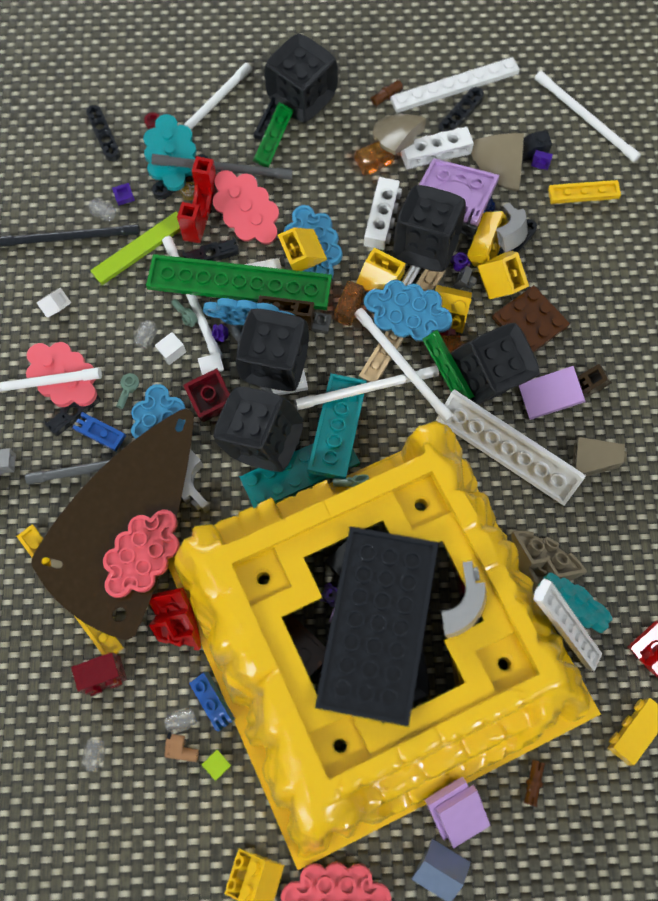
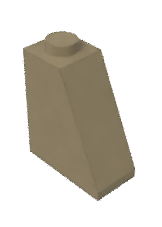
M578 437L574 443L572 467L585 474L586 477L617 469L627 459L625 444Z

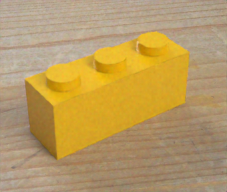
M503 211L483 213L467 255L473 266H477L497 256L500 249L497 228L509 222Z
M651 698L640 699L633 708L635 712L632 716L628 715L623 720L621 731L619 733L615 732L609 740L611 744L608 749L628 766L637 763L658 734V704Z

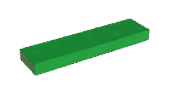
M280 102L278 103L253 158V162L263 167L270 166L293 114V109Z
M438 330L424 337L422 340L450 391L452 392L455 389L468 399L473 398L472 391Z

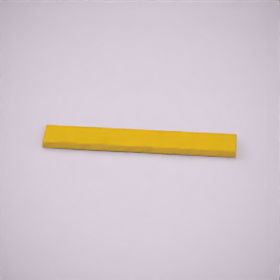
M33 524L16 536L31 557H33L44 539ZM45 557L41 563L51 567V558ZM75 617L102 655L110 652L118 654L124 649L116 637L96 630Z

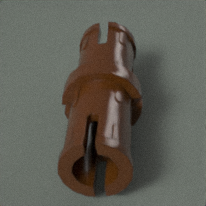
M397 79L389 86H384L380 92L371 97L372 104L377 107L382 102L390 100L392 95L403 89V84Z
M532 760L529 779H526L527 789L523 803L537 807L540 788H543L541 781L545 763Z

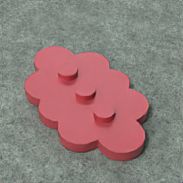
M228 170L219 172L214 180L218 192L213 198V205L217 212L223 214L225 224L230 228H235L236 236L242 241H251L256 238L258 242L264 245L273 243L278 236L274 223L278 220L279 209L274 202L269 201L267 190L258 187L255 177L251 174L246 173L236 177L233 172Z
M64 342L55 343L50 347L43 343H37L31 346L26 354L28 361L31 363L26 371V378L94 368L91 364L85 363L84 357L79 352H72L68 344ZM96 379L37 386L41 395L50 397L52 402L58 407H67L73 402L85 407L92 404L97 397V391L92 385Z
M157 511L151 518L145 515L135 516L128 524V531L117 535L115 548L110 549L103 558L104 568L109 572L105 580V589L110 596L123 598L132 589L139 593L147 592L154 586L156 576H160L167 571L169 566L168 559L173 558L180 547V542L174 535L178 527V520L171 511Z
M337 861L331 862L326 867L318 863L307 865L301 872L300 881H292L286 884L281 894V901L392 900L391 893L386 885L380 882H373L372 874L368 867L357 863L347 868L343 863Z

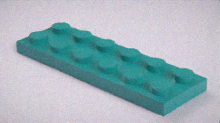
M330 373L326 393L367 383V380ZM364 393L323 403L307 473L333 479H346Z
M313 444L295 451L288 466L282 472L257 468L239 476L253 508H256L260 503L269 498H273L274 502L277 503L315 484L330 479L307 473ZM352 449L348 470L360 465L354 449Z

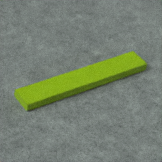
M174 212L90 270L92 275L101 285H104L163 244V238L167 236L173 237L181 230L177 220L178 212Z

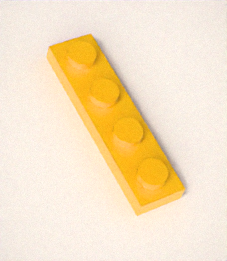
M618 180L549 185L548 187L550 204L611 200L621 197Z

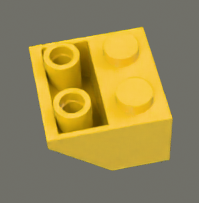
M294 227L278 234L292 270L303 271L327 260L314 229Z
M373 248L363 265L356 286L366 292L373 289L383 290L389 281H400L402 279L406 263Z
M508 251L477 265L488 299L514 294L529 287L518 252Z
M436 285L435 291L441 296L442 307L449 310L452 315L453 322L450 328L455 329L456 332L463 333L472 292Z
M238 848L224 894L237 901H274L285 865Z

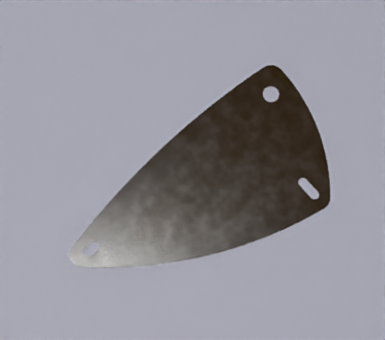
M188 409L179 410L132 441L106 463L63 510L32 557V567L50 594L66 610L96 630L122 640L131 639L136 635L159 576H156L154 586L147 592L139 593L132 589L127 596L114 598L105 589V580L109 572L104 568L103 558L110 549L115 548L117 535L128 531V524L135 516L145 515L151 518L157 511L169 510L177 518L188 467L194 415ZM178 419L186 420L183 430L177 432L175 427ZM47 557L61 561L63 565L60 569L45 566L41 561ZM116 608H123L126 611V618L122 622H116L112 617V613Z

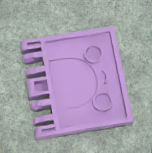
M433 158L419 185L448 191L464 198L466 201L464 223L468 224L471 218L470 224L478 226L497 185L499 175Z

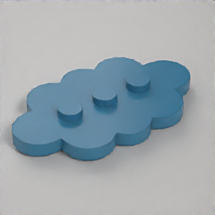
M301 205L293 211V222L288 224L283 232L294 227L314 229L327 260L303 271L331 274L333 278V266L340 263L343 253L338 245V234L332 229V220L325 213L315 214L310 206Z
M392 280L385 285L383 290H370L364 297L366 309L374 314L375 325L382 331L392 330L396 336L401 338L410 335L414 340L422 342V339L433 331L438 330L440 333L447 331L453 322L449 310L442 307L440 294L434 290L423 291L418 284L405 286L399 280Z
M220 298L217 302H206L203 306L204 314L220 318L223 322L230 325L244 326L246 317L251 309H267L294 315L290 312L280 311L278 307L272 304L255 303L248 300L236 301L229 298Z
M161 384L150 386L145 392V400L137 402L132 408L131 414L135 421L131 428L132 436L136 439L162 420L179 410L186 409L184 402L177 397H170L168 389ZM178 419L175 427L177 432L183 430L186 420Z

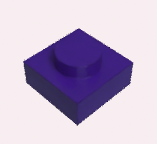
M536 150L531 166L548 170L553 154Z
M129 183L112 188L118 206L135 201Z

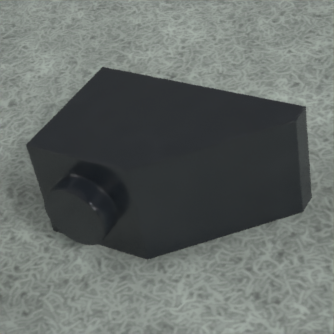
M548 130L530 133L524 137L522 161L533 160L536 150L546 153L550 152L552 142Z

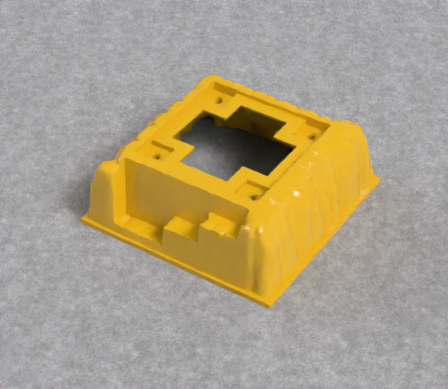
M435 421L418 426L407 438L402 451L353 472L346 477L347 479L355 475L365 474L369 476V480L354 487L334 486L333 482L328 483L325 480L315 484L312 488L298 492L295 496L287 497L275 504L273 498H269L260 503L256 508L249 507L239 512L237 516L221 520L215 525L195 526L192 530V536L184 539L177 554L173 558L168 559V568L177 589L183 587L191 603L199 629L201 645L223 697L235 717V725L297 870L426 805V798L457 779L463 777L469 783L601 715L582 680L578 667L573 664L563 645L561 635L556 633L552 622L534 600L533 582L528 576L521 573L518 567L517 547L513 542L507 541V535L498 527L488 496L483 492H479L477 488L478 482L473 474L471 465L466 459L462 458V448L456 435L449 426ZM422 503L426 509L419 511L415 508V504ZM383 521L389 534L434 542L442 541L465 586L463 562L472 561L474 567H478L480 581H476V583L485 582L486 604L481 614L483 622L471 627L460 635L444 640L465 684L412 709L409 727L390 723L382 724L380 721L315 709L317 694L282 620L283 616L322 598L304 557L347 538L350 527L367 529ZM262 575L270 577L269 582L265 585L258 583V579ZM499 659H504L508 663L506 671L498 667ZM337 739H342L347 744V748L343 753H337L333 748V743Z

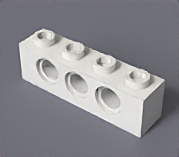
M468 127L417 138L414 144L400 151L407 170L428 165L433 158L444 161L469 155L474 143Z
M379 177L364 236V246L385 250L386 243H390L391 233H389V229H393L395 218H392L393 213H397L398 203H396V200L400 199L402 188H399L400 181Z

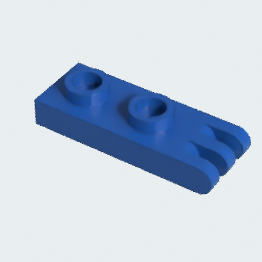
M82 412L80 416L86 420L83 421L78 418L76 423L81 425V428L73 425L72 429L117 452L126 437L125 433Z
M208 671L203 672L189 683L216 731L219 732L223 727H226L235 720L234 715Z

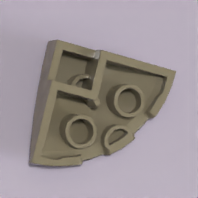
M396 114L384 117L375 123L372 133L373 139L380 141L381 148L395 155L414 144L415 137L425 131L426 118L411 114Z
M524 133L498 134L473 140L474 144L471 151L473 161L476 162L479 170L499 175L497 182L499 187L514 191L520 190Z
M513 531L511 533L512 542L516 545L518 551L519 570L532 580L533 593H535L538 584L548 573H553L560 579L566 578L569 581L587 573L582 563L572 553L566 554L561 550L559 543L549 537L543 539L536 537L534 532Z

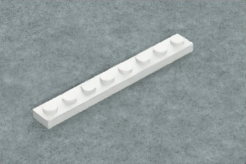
M511 57L392 95L390 101L396 113L468 91L473 87H480L517 75L520 69L514 58Z
M543 579L541 585L536 588L534 600L586 669L595 672L602 652L554 584Z

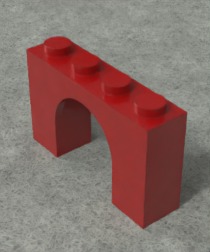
M196 156L192 168L194 180L193 204L182 202L177 220L183 240L200 244L217 188L214 181L216 177L214 159Z

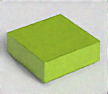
M218 749L201 764L215 781L232 766Z

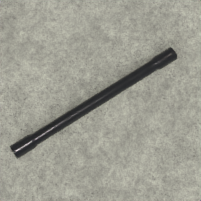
M131 224L119 227L0 236V247L120 235H140L139 224Z

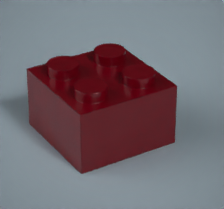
M218 368L183 384L197 416L202 422L221 414L230 391Z
M113 652L71 667L77 691L85 695H99L103 693L102 689L120 687L123 685L122 682L127 680L121 657Z

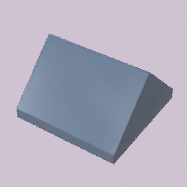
M431 839L411 879L443 900L453 901L464 885L471 862Z

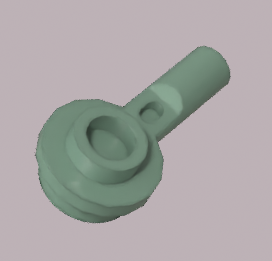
M173 299L171 304L182 314L183 323L189 327L195 326L198 319L194 311L187 307L184 308L177 299Z
M132 373L125 374L121 378L120 383L123 391L116 405L120 409L124 408L129 394L133 393L139 386L138 377Z
M361 474L348 477L347 479L334 478L333 485L354 487L369 480V476Z

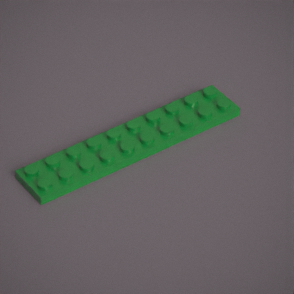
M153 254L146 288L147 290L248 300L252 302H258L259 296L263 295L314 302L315 309L327 310L332 275Z

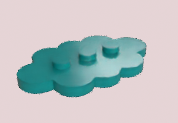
M164 114L156 119L155 128L149 129L144 134L143 139L146 146L144 156L148 162L147 169L149 175L155 180H163L164 186L168 190L178 191L185 186L186 177L192 175V168L152 165V154L195 159L196 146L192 142L193 134L191 129L186 125H178L174 116Z
M548 573L543 578L554 584L584 628H592L599 633H603L609 628L608 624L613 620L610 612L601 603L595 601L585 588L577 584L574 585L566 578L560 579L553 573Z

